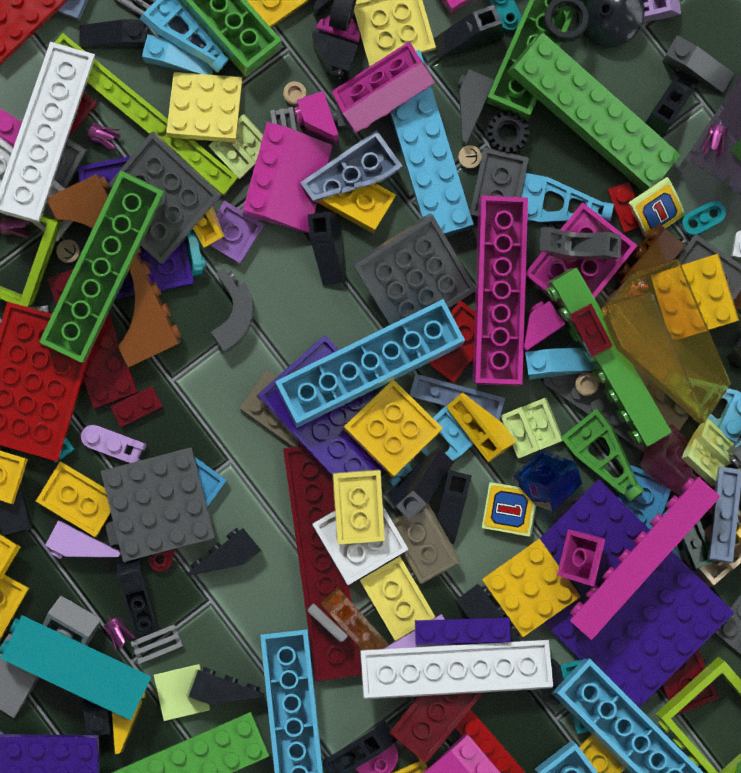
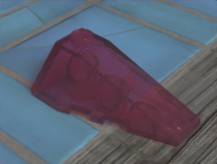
M673 424L669 425L672 433L646 448L640 466L661 485L681 495L684 492L681 487L689 478L695 479L699 477L715 491L716 485L711 486L682 459L689 442ZM713 505L707 511L711 515L713 514Z

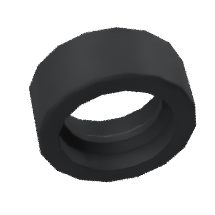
M334 0L329 26L347 31L357 0Z
M553 0L546 8L543 20L544 27L549 36L556 41L572 42L581 37L586 30L589 15L586 6L581 0ZM561 6H570L579 14V25L571 32L559 31L553 24V13Z

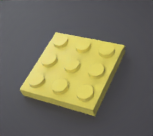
M422 0L356 1L354 13L369 66L409 41L416 51H421V54L436 50Z
M174 72L166 132L167 137L236 143L242 77Z

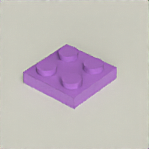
M224 201L216 214L224 237L208 246L241 265L263 229L264 224L254 218L243 216V211Z

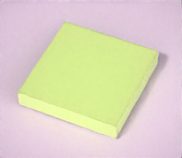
M200 664L154 675L164 721L210 710L209 704L187 697L195 671L197 669L201 670Z

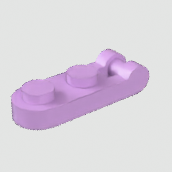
M96 425L87 426L81 434V439L85 446L129 463L141 461L139 457L142 450L145 451L147 446L145 443ZM128 445L133 447L131 455L125 454Z

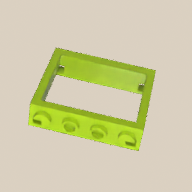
M42 213L40 221L46 223L47 226L23 294L0 286V299L29 308L33 306L63 220H57L55 217Z
M719 657L655 713L660 718L658 723L666 733L669 731L673 733L675 744L681 750L686 748L690 753L688 758L697 767L701 766L705 770L704 773L718 772L671 718L720 674L741 697V679ZM741 753L719 773H735L737 764L741 761Z

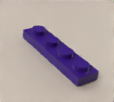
M510 618L415 620V644L510 642Z

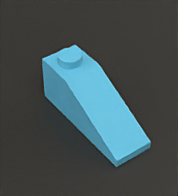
M147 34L142 54L145 63L186 73L213 74L214 69L207 62L165 38Z
M583 348L545 349L526 352L530 380L592 372L595 368L590 361L587 362L580 351Z

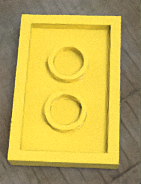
M380 470L332 473L337 544L385 541Z
M401 557L394 559L360 579L395 641L415 630V620H432L435 618L434 613Z

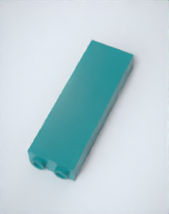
M23 615L20 620L17 618L14 620L10 628V632H13L10 640H5L0 648L1 660L131 721L151 676Z

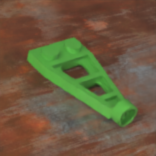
M596 408L561 437L577 458L620 491L629 502L634 501L645 492L635 478L613 426L599 408ZM600 437L606 439L610 448V454L604 460H598L588 450L589 446ZM614 458L619 461L624 470V473L619 478H614L605 468ZM628 485L633 486L631 489L627 490Z

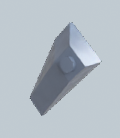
M376 130L300 183L313 202L384 181L403 168V166Z

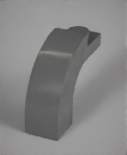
M542 227L540 251L546 252L548 256L569 259H620L621 235L611 232L575 233L551 227Z
M225 268L217 272V275L232 297L233 310L229 319L211 333L226 354L236 347L247 335L252 324L254 307L252 296L246 283L244 282L237 287L236 284L239 281L233 272L227 273Z

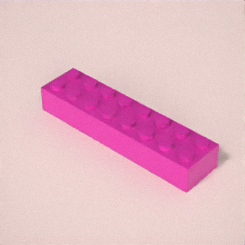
M481 196L478 200L472 384L522 385L528 217L527 197Z
M699 477L695 479L689 478L681 487L684 492L679 497L674 495L665 505L668 510L663 515L658 513L649 523L652 526L647 533L642 531L635 538L634 543L636 545L631 551L626 549L618 557L620 563L614 569L610 566L602 575L604 581L599 586L597 584L592 586L586 593L588 599L583 604L579 601L570 611L572 615L570 621L591 640L720 498V495Z

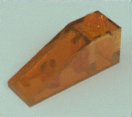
M339 588L320 603L362 650H380L388 645L386 640Z

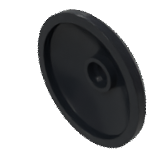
M581 0L586 6L589 15L588 24L583 35L598 46L617 47L623 45L638 33L645 17L643 0ZM610 6L609 12L604 13V8ZM577 12V21L579 25L580 18Z

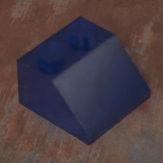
M542 449L512 476L513 481L535 505L552 512L583 484L576 462Z

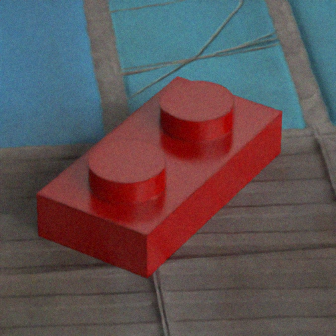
M630 182L608 189L607 193L611 203L614 204L613 208L623 234L640 228L629 205V202L635 199Z

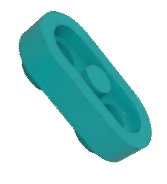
M489 0V5H495L503 30L507 32L517 30L521 21V14L515 1ZM512 15L514 20L509 22L506 20V16Z
M711 201L689 212L682 219V230L687 235L694 236L718 225L726 216L725 207L718 201ZM714 210L717 216L712 218L709 215V211ZM689 222H696L697 227L691 228Z
M193 229L185 239L192 276L202 274L206 264L204 257L200 254L199 247H201V242Z

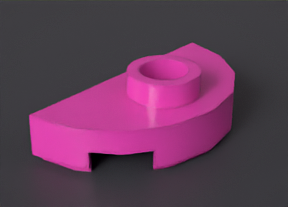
M330 15L321 19L316 26L318 31L359 44L360 32L353 18L347 31L330 27Z
M395 743L387 750L357 767L356 770L359 773H390L398 761V750Z

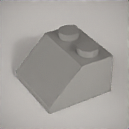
M60 596L47 613L43 625L88 646L101 619L72 601Z

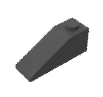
M678 35L662 61L722 94L734 75L732 71L701 48Z
M470 69L467 75H461L457 85L460 88L461 143L464 147L467 146L494 83L493 79Z

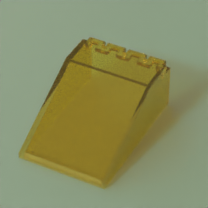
M676 259L637 271L636 275L631 274L602 307L603 319L616 349L700 424L707 420L731 385V382L682 265Z

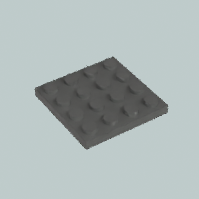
M155 132L149 134L120 169V171H125L166 191L141 244L160 264L165 263L222 195ZM119 172L109 183L111 189L118 177Z
M431 213L352 263L389 325L444 299L447 307L450 308L476 290Z
M192 447L101 471L123 562L215 539Z

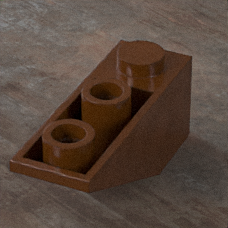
M658 223L657 226L649 230L646 239L637 245L632 255L621 265L614 277L620 283L625 284L670 264L685 247V244Z

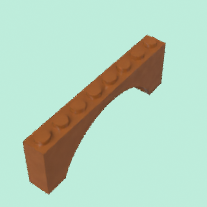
M95 174L47 197V201L57 220L75 221L93 228L109 196L108 190L111 187L105 176L101 177L100 174ZM140 248L129 269L135 290L134 314L129 330L118 346L128 367L181 342L179 338L182 337L176 324L173 325L169 318L172 314L166 303L162 304L159 296L162 293L156 282L152 283L149 274H151L149 265L146 261L142 262L139 253H141Z

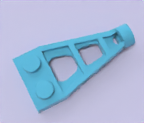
M156 0L140 17V20L158 35L207 62L217 73L229 60L223 54L218 44L180 0ZM175 16L181 17L187 24L189 31L186 34H180L171 29L168 23ZM193 34H197L206 46L204 49H201L191 43L189 38Z
M525 173L521 197L528 198L527 221L534 223L567 222L573 214L568 212L569 200L574 198L585 202L589 208L610 222L613 203L599 201L549 177ZM552 191L563 197L564 206L560 211L547 212L543 209L546 192ZM599 208H603L602 215L598 213Z
M673 372L666 376L662 385L663 389L672 393L702 422L708 418L723 432L725 437L733 442H737L741 434V392L682 378ZM693 387L705 392L699 406L688 398ZM712 397L724 398L727 401V405L719 419L715 418L707 410Z
M446 406L433 417L443 428L439 434L450 445L449 450L445 453L452 461L460 457L474 444ZM427 446L419 452L423 453L426 457L430 454ZM413 459L394 478L391 477L388 480L393 487L401 481L400 476L405 477L413 470L411 468Z

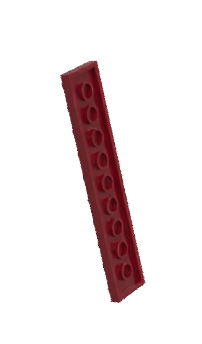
M303 446L284 448L283 452L315 681L362 675L350 585H347L312 526L313 523L335 511L333 478ZM313 603L348 635L343 642H340L308 612L309 607Z

